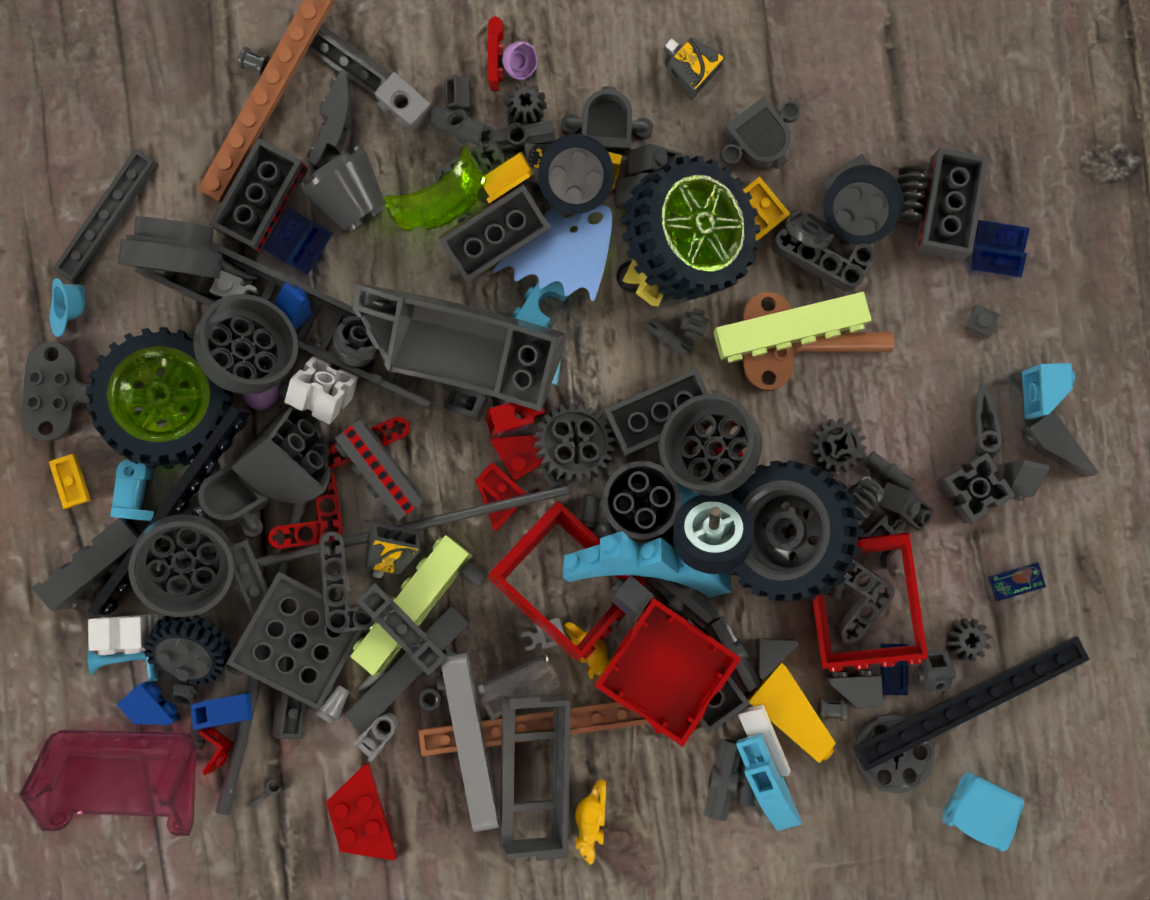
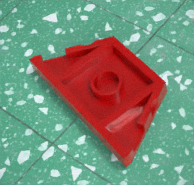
M367 762L326 801L327 809L340 852L395 860L398 856L370 762Z

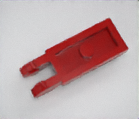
M492 16L488 20V82L491 91H500V82H504V68L499 66V58H502L504 52V45L500 43L504 39V29L501 18Z

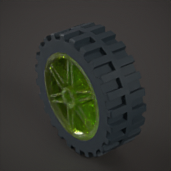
M684 156L667 163L640 180L641 183L634 186L630 193L633 197L626 200L624 206L629 211L628 214L622 216V224L627 225V232L623 233L622 236L623 242H629L630 250L626 251L629 259L634 257L638 264L634 269L638 274L643 272L647 276L645 282L649 286L658 285L659 293L666 295L673 292L672 298L680 300L687 297V300H694L738 283L737 279L745 277L748 273L745 267L753 265L756 257L752 255V252L759 249L760 241L755 240L756 234L760 233V225L755 224L754 217L758 215L757 208L752 209L749 202L752 196L750 192L745 193L741 186L744 183L740 178L734 179L730 175L731 169L727 166L722 169L719 168L718 161L714 159L704 162L703 156H695L689 159V156ZM671 211L675 213L673 218H671Z
M160 327L159 332L151 333L149 328L141 329L142 335L136 337L128 333L124 335L126 341L122 344L117 345L113 342L108 346L111 352L106 357L101 354L96 360L99 363L97 371L91 369L89 374L92 384L91 387H86V395L90 401V404H87V410L93 418L92 424L111 448L135 464L141 463L148 468L154 469L156 466L172 469L173 465L181 463L183 466L191 464L190 460L197 456L232 406V402H234L233 392L219 387L204 373L194 353L193 339L188 337L185 331L178 330L176 334L171 333L167 327ZM161 368L165 369V374L162 378H159L157 371ZM140 381L144 384V387L134 389L133 385L135 382ZM188 381L189 388H180V383ZM163 391L166 397L164 399L159 398L157 401L156 393L161 394ZM188 406L189 412L185 415L181 414V408ZM142 407L143 410L140 415H135L133 413L134 408ZM160 419L166 420L167 424L164 427H158L157 421Z

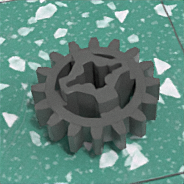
M839 418L836 424L834 419L828 420V426L824 423L819 425L821 432L815 431L813 433L817 440L810 442L811 445L816 446V449L811 454H818L819 458L816 460V463L824 462L823 469L827 470L833 466V472L835 473L839 472L840 467L844 472L849 471V465L852 467L858 466L855 459L861 460L864 458L860 451L867 449V446L861 445V441L866 439V437L858 435L861 430L860 427L852 428L853 421L844 424V419ZM841 429L835 436L828 434L830 430ZM850 436L853 439L854 446L851 444ZM840 440V446L843 447V449L836 451L837 445L834 444V442ZM823 445L826 447L827 454L823 450ZM840 455L850 457L843 462L836 461L840 457Z

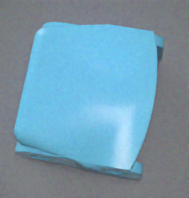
M966 772L944 808L942 821L950 827L955 825L973 839L1004 852L1008 850L1016 832L1024 800L971 772Z

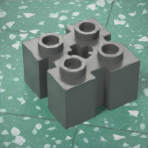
M988 453L976 455L961 465L963 469L952 470L936 480L947 498L954 497L957 504L952 507L962 523H973L989 513V507H999L1015 497L1006 480L997 479L994 475L999 469ZM973 484H976L978 487L975 490L976 492L973 491Z

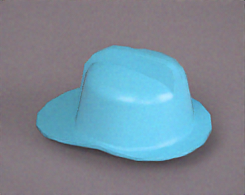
M55 278L52 284L53 296L50 309V326L53 334L60 337L65 331L67 321L75 319L83 313L86 299L83 286L63 284L59 278Z

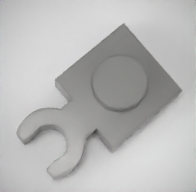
M221 271L220 279L215 278L209 291L211 295L218 298L234 294L254 293L258 295L259 293L252 285L243 287L244 280L224 271Z
M561 617L549 620L568 638ZM536 625L537 633L526 631L521 634V638L530 636L533 640L532 645L525 647L526 651L537 648L539 643H542L543 649L558 645L538 625Z

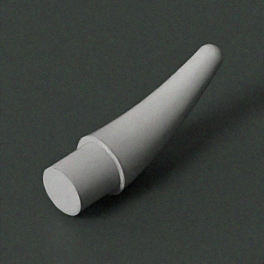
M390 662L379 676L370 675L356 687V691L359 692L375 684L393 664Z

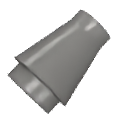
M337 684L333 691L325 698L316 715L331 724L336 719L339 720L350 691Z

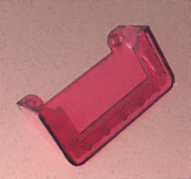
M59 730L51 734L46 740L19 796L42 831H58L65 828L72 820L74 814L168 817L167 828L172 835L189 836L194 824L196 744L193 737L187 733Z

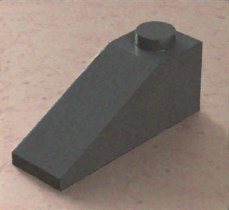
M1052 411L1049 415L1037 418L1021 429L1025 443L1030 448H1034L1035 451L1083 477L1095 476L1099 473L1055 411Z

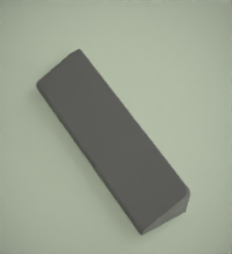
M321 25L308 48L310 52L339 72L341 69L344 70L350 80L373 96H375L376 90L392 74L323 25Z
M294 635L291 639V644L296 648H300L306 643L305 636ZM287 656L282 657L281 670L287 671L291 669L293 660ZM307 668L301 673L303 681H310L311 668ZM278 690L272 735L277 739H302L306 704Z

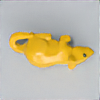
M571 622L563 625L576 646L588 633V631L581 630ZM600 638L593 644L596 647L594 652L587 659L583 657L580 659L582 664L587 662L589 666L586 668V672L590 680L594 679V675L599 676L609 662L606 643Z
M602 779L595 782L590 795L583 798L575 810V819L579 829V837L575 840V847L579 849L580 854L589 865H592L596 858L595 842L598 841L599 844L603 845L604 830L600 829V826H604L606 781Z

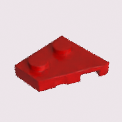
M534 435L493 438L490 440L514 481L540 467L544 460L543 457L536 458L537 452L541 449L533 448L534 443L539 441L534 438Z

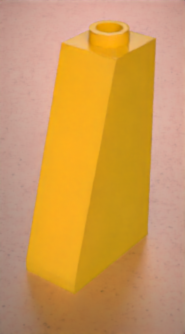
M780 663L764 680H760L761 684L753 689L746 699L753 706L764 705L772 723L817 762L825 761L834 752L833 747L836 743L787 667Z

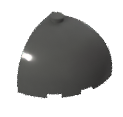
M288 404L259 432L231 468L254 489L267 497L287 503H303L313 500L325 492L331 475V468L328 467L327 458L330 455V450L326 437H321L315 425L318 421L312 416V412L308 409L301 411Z

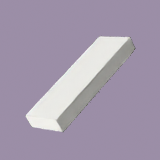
M764 705L744 708L738 712L747 737L762 733L779 776L790 775L791 769Z

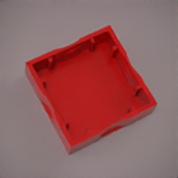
M652 598L602 670L594 685L625 708L637 712L651 726L683 747L704 716L709 702L722 689L742 658L655 598Z

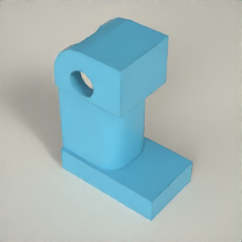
M128 459L118 465L110 517L151 521L157 511L143 510L146 482L147 480L153 481L154 468H148L141 463L135 464Z

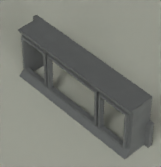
M564 693L517 697L502 695L500 848L507 859L536 856L537 861L563 859L568 856L571 700ZM554 707V730L515 732V709ZM553 739L552 799L514 803L515 741ZM552 809L551 837L513 840L514 812Z

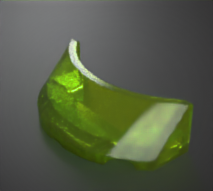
M467 146L462 148V153L454 167L433 185L409 194L387 195L384 197L389 217L403 231H412L415 227H426L427 230L442 227L451 223L462 213L467 212L478 200L477 194L480 188L485 186L486 179Z

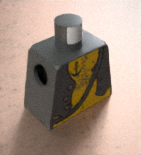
M694 37L689 38L683 46L672 38L663 49L672 57L668 62V73L691 100L722 68L725 59L722 54Z
M373 521L365 547L366 567L370 569V574L376 578H382L385 572L396 575L401 574L420 551L419 531Z

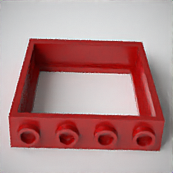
M557 500L489 572L486 578L575 661H578L582 657L587 659L596 649L593 644L599 638L603 641L613 630L610 625L614 620L621 621L626 613L613 604L576 646L505 580L557 524L585 549L600 544V539ZM614 575V576H615L618 580H619L620 578H622V579L625 581L630 575ZM632 576L641 585L645 586L647 584L640 576Z
M910 533L858 538L857 547L862 548L861 554L901 549L915 645L832 653L824 595H818L816 599H813L822 669L829 668L830 672L843 671L845 666H855V669L870 668V664L881 663L882 667L895 666L897 661H907V664L923 663V659H928Z

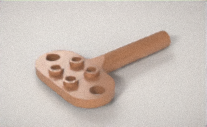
M759 293L751 298L744 308L742 321L792 308L788 301L777 293ZM770 299L774 303V309L772 311H765L761 307V301ZM840 332V336L826 339L825 335L816 337V342L802 345L801 341L792 343L791 348L777 351L776 347L767 349V354L753 357L752 353L743 355L744 376L758 390H777L785 385L792 376L794 355L797 352H892L894 348L893 332ZM764 372H770L774 375L775 381L772 385L763 383L762 374Z

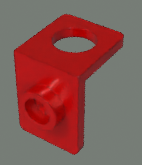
M215 728L201 729L199 735L218 748L202 772L205 776L223 766L229 757L227 752L234 743Z

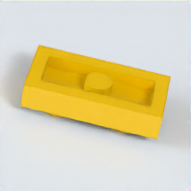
M72 453L49 461L63 509H70L91 501L77 454Z

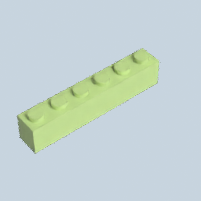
M859 292L716 327L713 333L720 360L728 359V363L742 360L743 355L752 353L753 357L767 354V349L775 347L777 351L791 348L792 343L801 341L802 345L816 342V337L824 335L826 339L834 338L841 335L840 331L850 330V333L864 330L865 325L872 320L864 292Z
M446 535L444 538L440 537L433 544V552L428 558L424 557L416 567L418 571L412 578L409 577L403 582L400 587L402 590L396 598H392L418 626L473 557L471 553ZM375 621L374 625L369 628L370 632L367 636L360 638L353 647L354 652L350 657L371 675L379 676L402 647Z

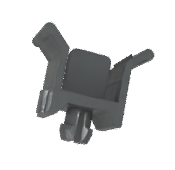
M882 515L864 531V537L897 534L899 530L903 529L905 524L904 522H899L901 519L898 517L892 518L888 524L887 515ZM896 550L884 551L880 555L881 569H892L890 556Z

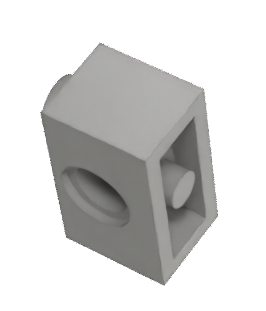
M395 72L374 93L378 101L376 105L385 114L390 112L395 117L394 121L403 130L408 128L412 133H415L431 115V104ZM399 102H408L406 107L397 108Z

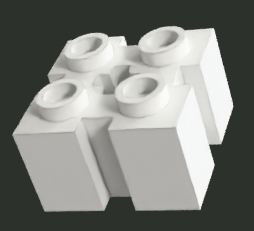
M314 355L304 365L303 371L299 370L290 379L285 403L301 411L308 409L312 411L313 417L330 425L339 415L340 408L344 409L352 400L358 376L341 368L337 371L331 368V363Z
M158 614L107 616L88 619L89 651L98 650V655H111L118 652L135 654L145 651L144 645L158 621Z

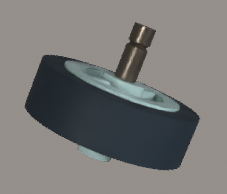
M695 496L685 502L675 516L673 528L675 551L686 565L697 571L708 574H720L731 571L741 565L750 552L754 534L753 521L747 509L729 496Z

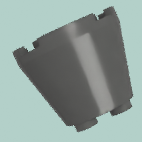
M362 145L353 148L355 150L353 154L350 155L349 152H344L316 170L311 176L312 181L310 183L305 180L299 185L307 198L344 231L349 229L351 233L363 226L362 220L369 215L373 219L384 212L382 206L385 204V200L369 157Z
M637 461L623 465L611 475L605 485L602 502L606 518L618 532L622 531L633 539H650L663 534L674 524L675 516L681 507V496L677 482L672 479L664 467L649 461ZM634 496L636 498L644 497L643 502L646 504L644 508L641 506L638 509L634 508Z

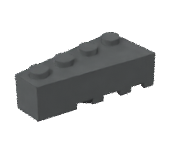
M117 519L92 539L91 542L94 545L79 549L72 555L73 561L61 567L58 566L50 572L53 576L45 584L38 582L31 589L51 611L79 608L86 602L87 599L85 597L91 591L96 592L105 585L106 582L104 580L110 574L113 575L142 533L129 519Z

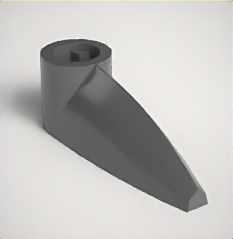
M985 384L979 385L978 441L975 450L978 455L988 453L993 459L1001 448L1002 436L996 408L988 385ZM985 442H990V445L993 444V448H987V445L984 446Z

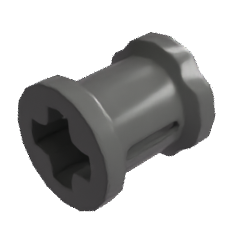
M243 47L237 64L238 67L242 69L248 68L255 71L258 76H261L270 57L266 54L261 56L252 52L248 47Z
M819 697L817 715L820 720L836 718L845 722L847 718L846 699L825 700Z

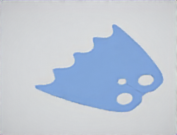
M600 205L589 212L565 218L561 210L555 207L551 208L544 215L550 229L502 259L493 270V273L505 267L514 268L515 282L534 274L539 279L540 289L554 281H559L563 284L565 296H569L575 290L584 287L588 290L591 301H594L601 283L609 251L612 229L611 209L608 206ZM601 212L603 215L602 220L598 224H590L588 216L591 213ZM572 226H577L578 230L576 232H570Z

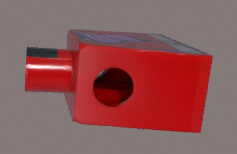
M512 402L489 408L485 419L491 438H499L531 427L534 419L545 415V410L543 407L542 411H537ZM514 413L520 414L522 419H518Z

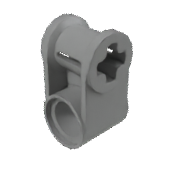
M390 712L383 713L352 744L354 748L358 747L368 756L370 763L399 728L397 716ZM382 720L388 721L391 724V731L382 730L380 722Z

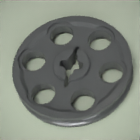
M887 714L874 718L861 730L856 744L874 736V728L877 725L882 724L888 729L908 719V717ZM930 739L920 744L926 750V754L922 759L914 757V748L896 756V760L892 758L868 771L862 769L856 754L855 757L861 774L873 786L889 793H905L914 790L926 780L933 766L934 750ZM907 768H912L915 772V778L911 782H905L902 774ZM886 769L890 773V779L887 783L881 784L877 779L879 771Z

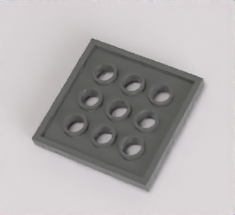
M278 571L226 664L319 710L363 630L341 632L335 637L329 636L324 620L323 595ZM285 599H293L296 602V609L292 613L282 611L281 604ZM308 611H316L319 615V619L314 625H308L304 622V615ZM336 613L330 618V623L336 622L341 625L344 621V616L341 613ZM359 613L356 616V620L359 623H365L369 619ZM272 622H280L283 625V632L280 635L272 636L269 634L268 627ZM298 633L306 637L305 645L300 648H296L291 644L292 637ZM259 645H267L270 648V655L267 658L259 659L256 657L255 649ZM324 645L328 648L329 653L326 658L317 659L314 656V650L317 646ZM285 656L293 660L292 668L287 671H283L278 667L279 660ZM307 668H312L316 672V677L311 682H305L301 679V673Z

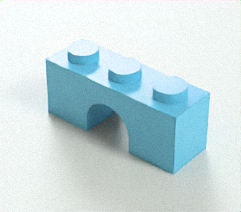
M538 281L535 288L531 286L524 297L526 299L525 304L522 308L517 307L512 317L548 328L551 324V319L540 311V303L547 297H555L565 302L568 296L564 295L563 284L559 281H554L540 289Z

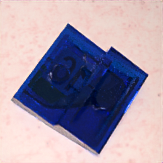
M289 208L264 250L308 275L333 233Z
M978 220L972 255V270L1022 278L1027 253L1024 252L1030 228Z

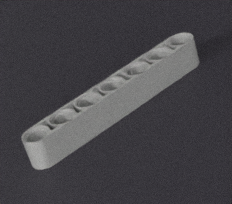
M467 653L447 656L441 663L472 829L473 832L500 828L498 807L469 657Z

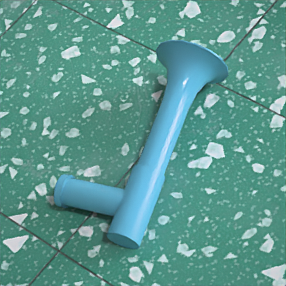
M88 650L87 661L91 675H94L98 668L108 664L146 659L148 682L159 680L158 672L153 669L155 664L149 665L147 661L149 657H145V651L135 654H124L122 652L111 655H98L94 651Z

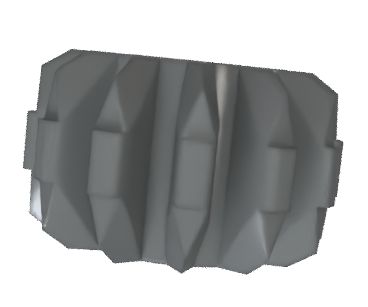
M528 82L525 83V88H521L517 84L515 86L516 92L509 90L508 96L510 98L505 100V105L509 107L507 109L508 116H514L513 121L515 123L522 119L523 125L528 124L527 120L537 123L536 117L543 118L544 112L542 110L547 108V103L543 101L545 94L543 92L538 93L539 87L537 85L530 89Z
M962 618L960 624L957 622L952 623L955 631L948 630L946 632L947 635L952 636V639L946 641V644L953 646L950 652L953 655L959 654L960 660L965 661L968 658L974 662L977 659V655L979 657L985 656L983 648H991V645L985 643V640L990 639L992 636L984 633L987 627L983 624L979 625L977 619H972L969 622L967 618ZM972 636V640L968 641V644L965 643V639Z

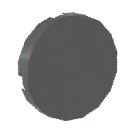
M795 211L790 214L786 221V228L797 240L805 245L819 249L827 248L830 245L834 234H830L832 230L824 220L810 213L807 216L801 215L802 211Z

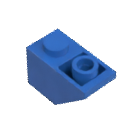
M286 282L278 294L274 305L286 314L293 324L295 331H297L313 315L310 308L312 303L306 298L307 294L299 286L296 285L293 288Z
M153 682L139 683L117 704L133 724L171 725L181 719L177 707L172 702L166 701L163 698L161 689Z
M249 693L190 704L193 730L215 728L253 719Z

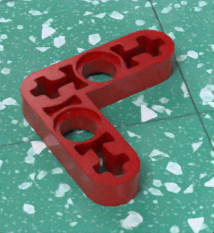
M332 472L330 483H328L326 489L327 492L332 490L333 495L325 494L314 499L317 521L274 527L267 536L271 547L286 549L319 544L320 536L324 533V529L328 528L327 520L322 522L321 517L335 515L336 520H331L332 528H337L336 533L342 535L335 475ZM323 499H330L333 502L334 509L332 512L325 513L321 510L320 503ZM308 527L312 531V537L309 541L299 539L298 531L300 528ZM289 528H294L293 538L296 543L291 544V538L283 540L282 545H278L277 541H273L272 536H275L278 530L281 531L282 535L291 533Z

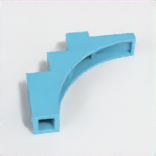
M621 531L600 538L599 545L564 555L563 579L568 582L591 577L631 575L659 578L683 584L703 593L709 598L732 592L731 575L729 572L708 574L689 567L677 555L675 548L662 538L638 544Z

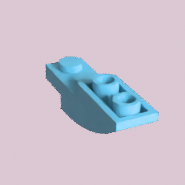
M762 733L737 740L736 745L746 767L744 773L761 808L777 831L802 825L801 818L783 776L778 774Z

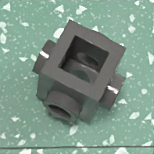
M947 650L927 652L928 659H923V663H919V666L915 669L918 682H922L925 692L951 689L952 679L956 677V671Z

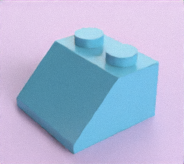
M1071 363L1039 364L1022 371L1024 420H1032L1049 415L1073 389L1075 373L1072 370Z

